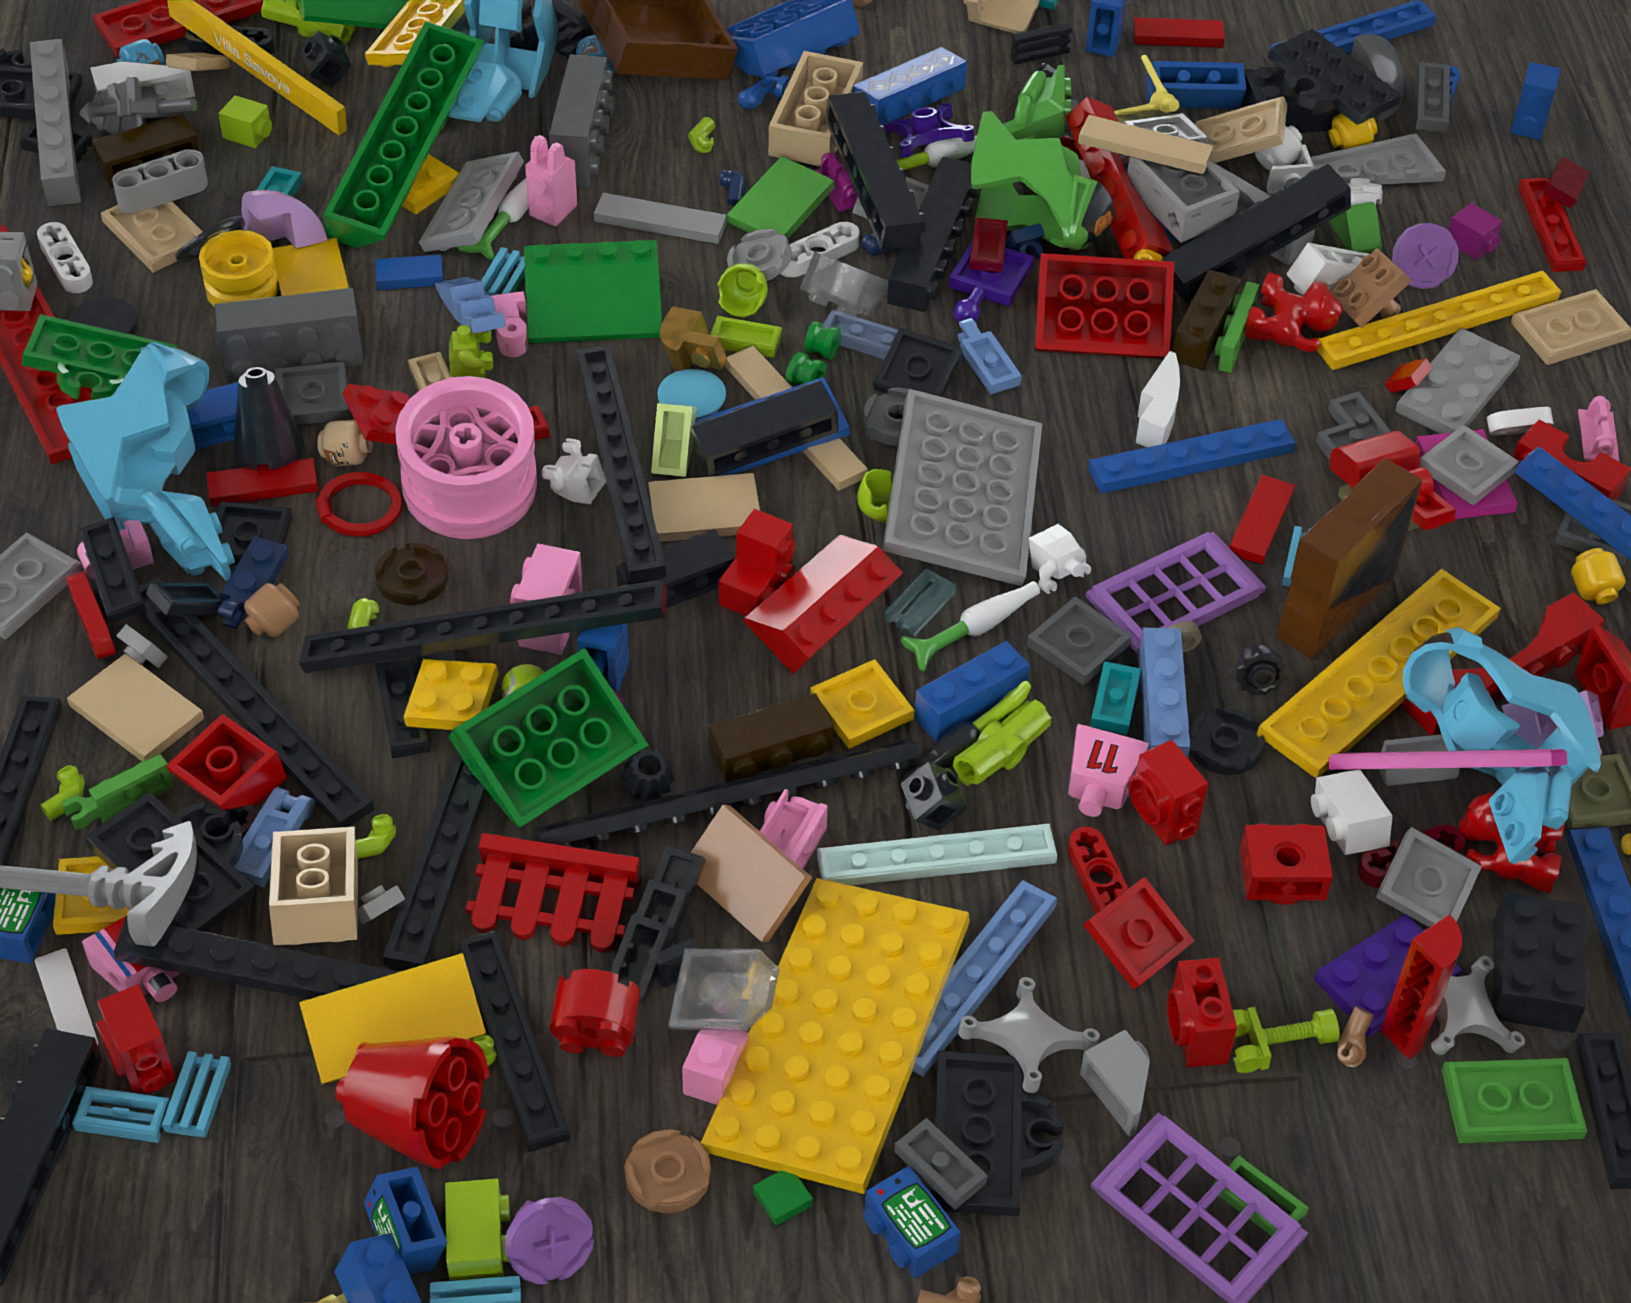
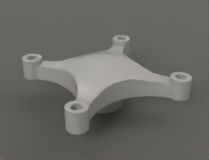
M1481 956L1471 966L1472 971L1470 975L1450 977L1436 1014L1440 1022L1438 1037L1431 1043V1047L1436 1054L1444 1055L1454 1046V1037L1462 1033H1476L1486 1036L1497 1042L1510 1054L1515 1053L1525 1044V1039L1521 1033L1517 1031L1510 1032L1502 1025L1489 1001L1484 980L1486 974L1494 968V962L1490 957Z
M1023 977L1019 980L1016 991L1019 1004L1015 1009L998 1019L987 1022H978L972 1016H964L961 1018L958 1035L966 1040L975 1038L990 1041L1007 1050L1010 1056L1015 1057L1023 1070V1089L1029 1093H1035L1039 1090L1042 1079L1038 1066L1047 1056L1065 1049H1081L1086 1051L1098 1044L1100 1034L1091 1028L1086 1029L1084 1032L1072 1031L1053 1020L1037 1006L1033 999L1034 980Z

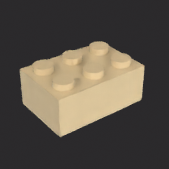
M355 827L273 832L269 910L274 946L318 942L337 943L346 940H357L358 858Z

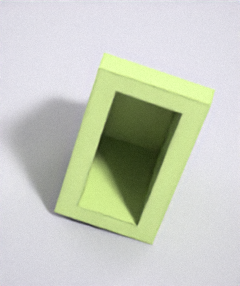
M657 403L651 473L687 476L693 447L691 426L695 425L697 407Z

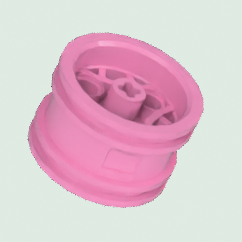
M472 376L452 377L434 382L418 391L407 401L399 413L395 427L398 458L401 463L403 497L408 510L417 521L433 532L459 539L484 538L501 533L515 525L528 512L534 502L537 491L533 417L527 404L517 393L505 385L490 379Z

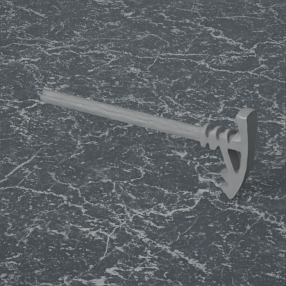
M187 821L163 830L165 840L151 845L154 857L130 873L127 868L121 867L111 871L109 866H100L93 873L86 874L0 865V888L87 896L94 907H106L109 904L113 909H124L127 906L130 910L127 917L128 928L136 945L155 946L179 910L194 877L197 847L191 822Z

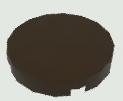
M419 543L405 544L406 548L398 550L396 547L389 549L379 558L375 567L377 589L384 598L396 604L408 606L424 604L436 598L445 589L449 579L448 569L444 556L440 551L429 545Z

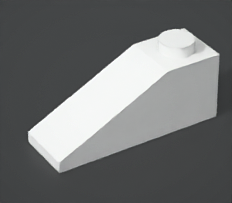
M117 62L90 68L96 93L99 91L104 92L107 86L112 83L118 84L126 81L127 77H137L142 88L143 98L177 100L195 97L191 71L169 68L164 65Z
M1307 243L1287 272V275L1295 283V290L1301 295H1304L1309 286L1316 281L1326 283L1330 291H1332L1341 279L1346 278L1359 266L1361 260L1369 254Z

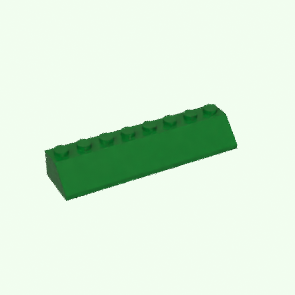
M425 21L323 214L327 239L337 238V242L354 248L385 240L484 46V40Z

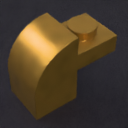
M672 306L661 324L660 337L673 368L680 371L690 369L691 365L694 364L703 368L709 367L722 370L727 362V357L720 338L709 334L702 312Z

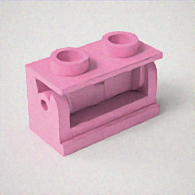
M784 789L778 801H772L769 804L764 817V825L760 832L804 869L827 829L828 805L823 803L817 804L801 797H792L790 802H788V790Z

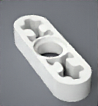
M58 222L42 225L37 231L40 248L63 288L70 293L87 291L93 284L90 267L66 226ZM52 238H55V239L58 240L59 242L56 243V244H54V241H53ZM63 255H72L71 258L66 260L57 259ZM75 271L78 277L71 275V272Z
M839 222L790 244L792 257L788 266L780 274L789 278L799 277L854 252L859 246V228L850 222ZM822 247L826 250L824 252H814L810 249Z

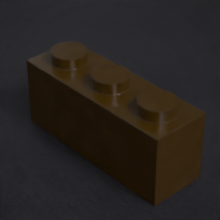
M183 113L92 141L97 166L110 188L114 187L113 176L122 170L183 150L199 151L196 133Z
M1208 270L1176 331L1173 352L1176 353L1178 363L1204 370L1218 338L1224 330L1227 315L1232 314L1236 293H1238L1240 283L1239 278Z
M814 693L709 725V750L724 781L727 782L752 776L769 769L782 768L789 763L808 757H817L827 751H831L833 749L834 726L817 694Z

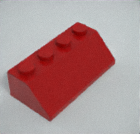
M839 535L742 621L794 675L886 592L903 572L878 546Z

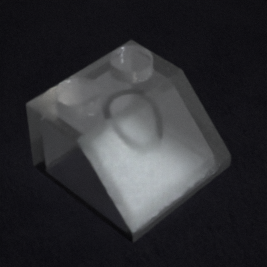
M814 251L800 289L809 292L808 299L818 304L827 306L828 301L838 304L837 311L845 315L856 317L857 313L869 316L887 294L888 280Z
M685 949L668 1026L674 1030L747 1031L772 1008L779 968L760 949Z

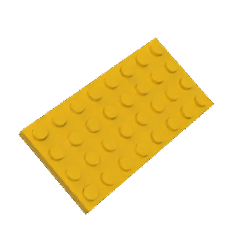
M816 878L749 1031V1038L723 1098H720L701 1141L708 1154L777 1172L782 1170L797 1175L800 1178L865 1194L915 1065V1060L919 1055L929 1024L932 1021L942 991L970 923L969 912Z

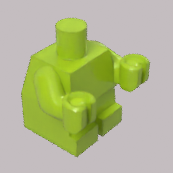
M461 325L457 328V331H452L449 342L451 377L472 376L485 378V370L493 368V356L491 352L480 350L479 342L490 343L492 339L491 330L472 333L469 326Z

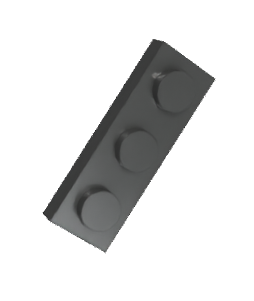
M1419 61L1417 69L1415 129L1447 133L1449 125L1450 65Z

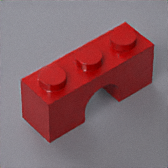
M1540 419L1518 441L1513 458L1518 460L1519 463L1537 447H1541L1607 498L1616 500L1623 493L1631 471L1630 467L1602 452L1588 462H1579L1569 458L1564 453L1570 435Z

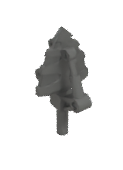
M127 77L126 81L118 84L112 83L107 86L104 92H97L94 95V100L87 102L79 114L89 124L94 123L97 125V129L101 132L108 131L111 134H116L145 125L146 118H167L168 113L196 111L197 101L194 98L177 100L143 98L138 78Z

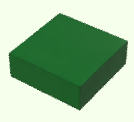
M781 1170L753 1185V1194L775 1226L813 1206L812 1196L797 1175Z

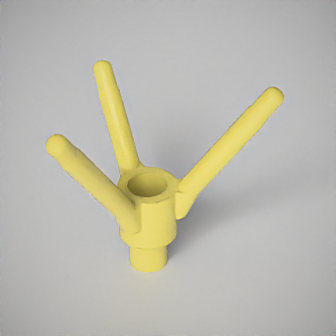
M1142 55L1141 59L1156 87V92L1152 94L1148 104L1114 111L1116 117L1154 110L1168 113L1174 112L1179 108V101L1172 94L1167 93L1147 55Z

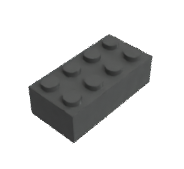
M570 54L549 133L550 147L556 142L562 144L565 156L575 160L576 186L590 187L593 175H598L600 157L598 154L603 155L605 139L603 134L607 135L609 131L608 115L613 114L614 97L609 96L608 90L612 89L613 72L607 70V57Z
M353 288L215 304L217 334L227 382L238 381L241 375L254 367L264 368L275 376L276 368L344 362L345 368L364 365Z

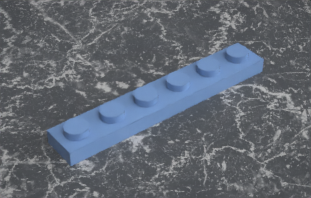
M1024 880L1020 882L952 967L932 1021L929 1024L919 1055L915 1060L913 1072L922 1077L925 1076L937 1060L938 1051H944L957 1035L961 1018L971 1016L1054 911L1056 908V897Z

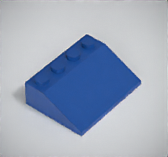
M788 0L726 27L738 48L734 64L746 74L760 76L761 79L770 75L776 76L778 74L777 70L781 68L796 67L803 51L825 54L826 48L848 44L851 37L860 34L852 0Z

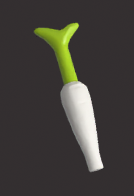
M977 136L971 142H964L962 138L936 141L928 144L922 153L898 159L896 162L899 168L903 170L925 164L937 168L942 157L959 160L973 153Z

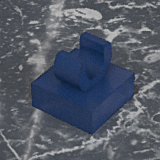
M1041 223L1012 231L1006 237L1005 247L1021 253H1025V249H1028L1033 253L1035 260L1039 259L1041 253H1043V248L1038 242L1045 235Z

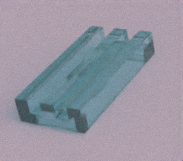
M926 568L884 612V621L888 623L895 621L898 629L903 630L905 627L908 629V634L914 637L955 594L956 584ZM930 581L933 582L925 592L919 595L915 603L904 614L900 613Z

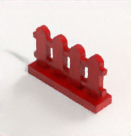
M482 833L479 851L483 864H477L475 871L476 877H481L476 901L468 900L465 909L467 914H472V924L477 932L484 934L493 931L498 919L510 920L513 935L517 939L527 940L534 936L537 925L551 927L552 940L558 946L570 945L575 940L577 931L590 933L591 945L595 951L600 953L610 951L615 945L616 938L623 939L626 926L619 924L625 900L633 902L634 889H638L641 879L638 857ZM507 882L521 884L515 908L502 906ZM547 888L560 890L554 914L541 912ZM586 894L599 896L594 920L580 918Z

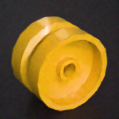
M234 230L223 232L209 239L202 246L199 261L207 299L214 307L215 304L277 297L279 282L275 269L274 253L271 243L263 235L252 231Z

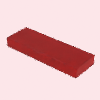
M1134 17L1133 19L1135 45L1224 47L1223 20Z
M314 458L295 460L289 465L269 470V465L266 464L258 465V470L244 467L207 473L211 507L219 506L220 502L240 503L318 492Z
M1261 475L1229 547L1237 557L1263 564L1294 494L1295 485Z

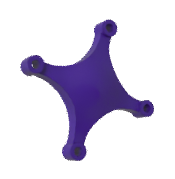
M950 103L941 104L937 110L931 107L919 108L912 112L911 119H895L883 125L886 134L896 132L905 138L899 142L901 157L911 156L912 150L917 146L949 138H962L964 142L975 140L973 126L956 125L946 121L953 117L952 104Z

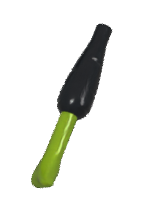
M1028 681L1021 682L1015 689L1007 693L998 704L973 723H958L950 729L912 769L901 776L902 782L928 761L942 768L952 765L957 755L978 741L980 734L987 725L993 721L999 722L1022 705V702L1027 698L1031 690L1030 683Z

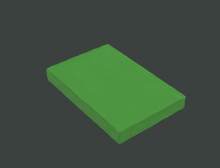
M781 156L727 214V223L748 233L762 229H773L778 234L785 235L788 239L834 189V180Z
M1568 1058L1444 1062L1441 1070L1458 1143L1584 1139L1587 1128Z

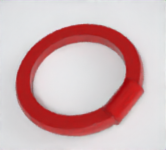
M353 472L340 475L329 481L321 490L318 498H316L315 504L322 524L343 535L364 537L380 533L393 525L401 514L403 500L397 487L388 479L373 473ZM364 484L383 490L390 497L392 504L389 511L382 518L369 523L357 524L346 522L336 517L330 500L338 491L345 487Z

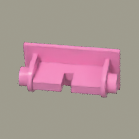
M1603 396L1593 398L1588 410L1578 409L1584 460L1591 461L1602 452L1620 461L1613 412H1610V402Z

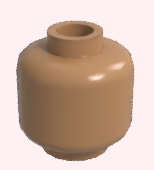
M266 583L244 603V610L248 615L244 622L258 637L265 633L269 637L277 638L298 619L299 612L297 607L300 603L282 583H279L277 586Z

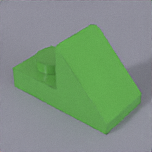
M1374 202L1351 205V209L1329 221L1347 250L1368 254L1372 253L1376 248L1381 251L1382 242Z

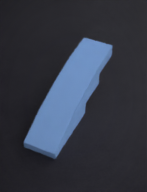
M463 277L435 283L436 290L451 314L461 325L469 326L472 333L506 327L504 313L495 311L493 297L485 295L483 281Z

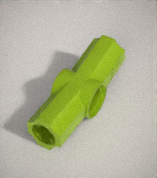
M263 0L261 8L262 17L296 26L298 33L305 37H313L317 31H320L329 37L330 35L338 37L346 45L351 40L352 33L355 30V26L303 21L297 0Z
M1036 699L1034 701L1026 700L1001 723L993 721L987 725L980 734L978 741L955 757L952 767L956 770L958 779L967 786L971 784L978 785L1001 767L1006 770L1014 768L1023 758L1028 745L1051 726L1052 717L1046 711L1045 706Z

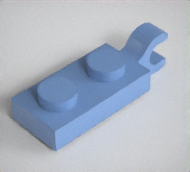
M972 318L960 321L959 326L962 328L963 333H959L957 337L960 341L963 355L990 395L1020 386L1022 375L992 332L989 331L981 334Z

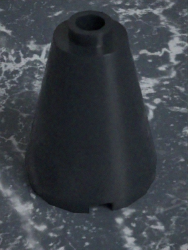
M261 367L250 368L238 380L233 441L234 458L241 466L249 469L258 470L257 464H268L269 470L278 469L300 458L302 455L301 448L304 447V440L274 374Z

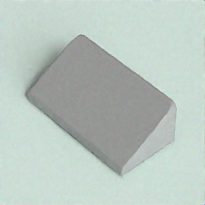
M1441 734L1386 740L1381 752L1448 751ZM1460 768L1379 770L1385 785L1393 786L1458 778Z

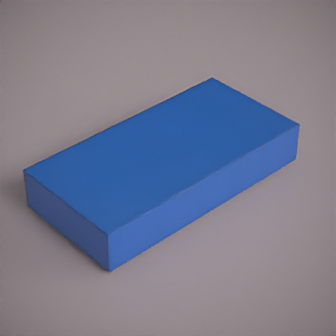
M441 254L375 259L377 290L436 286V282L443 281Z

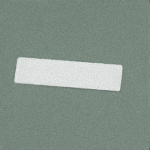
M61 949L36 958L35 964L57 1030L95 1037L98 1045L99 1043L67 949Z

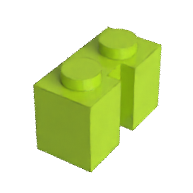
M498 1178L445 1183L446 1250L450 1281L504 1277L503 1262H509L505 1250L506 1235H502V1222L510 1221L509 1195L500 1194Z

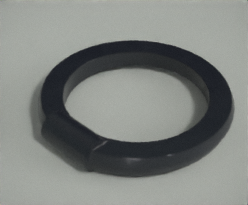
M240 215L233 216L202 232L175 253L176 260L186 262L199 257L201 248L206 243L204 242L205 240L223 232L242 230L245 226L244 218Z

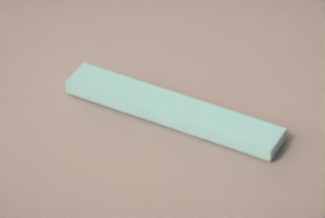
M1050 824L817 848V861L821 879L852 886L1054 864L1057 861V852Z

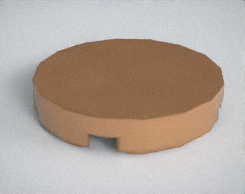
M671 1129L655 1131L639 1139L632 1147V1152L629 1154L628 1159H626L624 1166L627 1189L634 1200L650 1211L665 1214L681 1212L698 1203L707 1192L711 1178L709 1154L701 1142L693 1136L689 1138L681 1135L680 1131Z

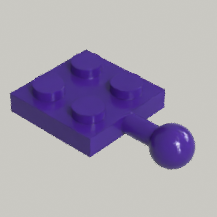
M972 241L949 277L950 288L970 294L967 299H962L955 305L954 317L959 323L960 321L972 318L976 322L980 316L979 304L983 298L1010 307L1033 269L1035 257L1005 247L1002 272L970 269Z

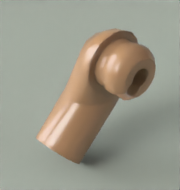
M1358 1006L1354 1007L1338 1041L1337 1057L1341 1063L1348 1067H1356L1362 1064L1366 1058L1365 1034L1374 1017L1371 1012Z
M966 1276L960 1278L957 1288L946 1295L921 1289L917 1303H979L981 1300V1285L977 1279Z

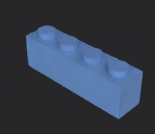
M1143 627L1138 660L1139 668L1141 669L1140 691L1144 742L1149 743L1148 750L1173 740L1188 758L1190 738L1181 629Z

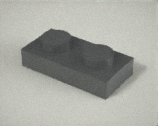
M927 1118L895 1143L894 1152L954 1210L974 1195L987 1182V1174Z

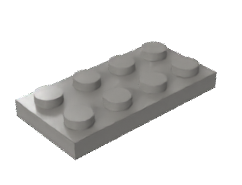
M519 152L467 161L419 241L424 252L445 251L449 248L463 245L472 246L481 240L485 229L493 219L497 208L506 196V192L516 179L517 173L524 163Z
M1460 328L1430 363L1432 366L1431 371L1417 387L1408 389L1397 402L1395 412L1440 434L1453 433L1462 425L1468 427L1518 366L1521 356Z

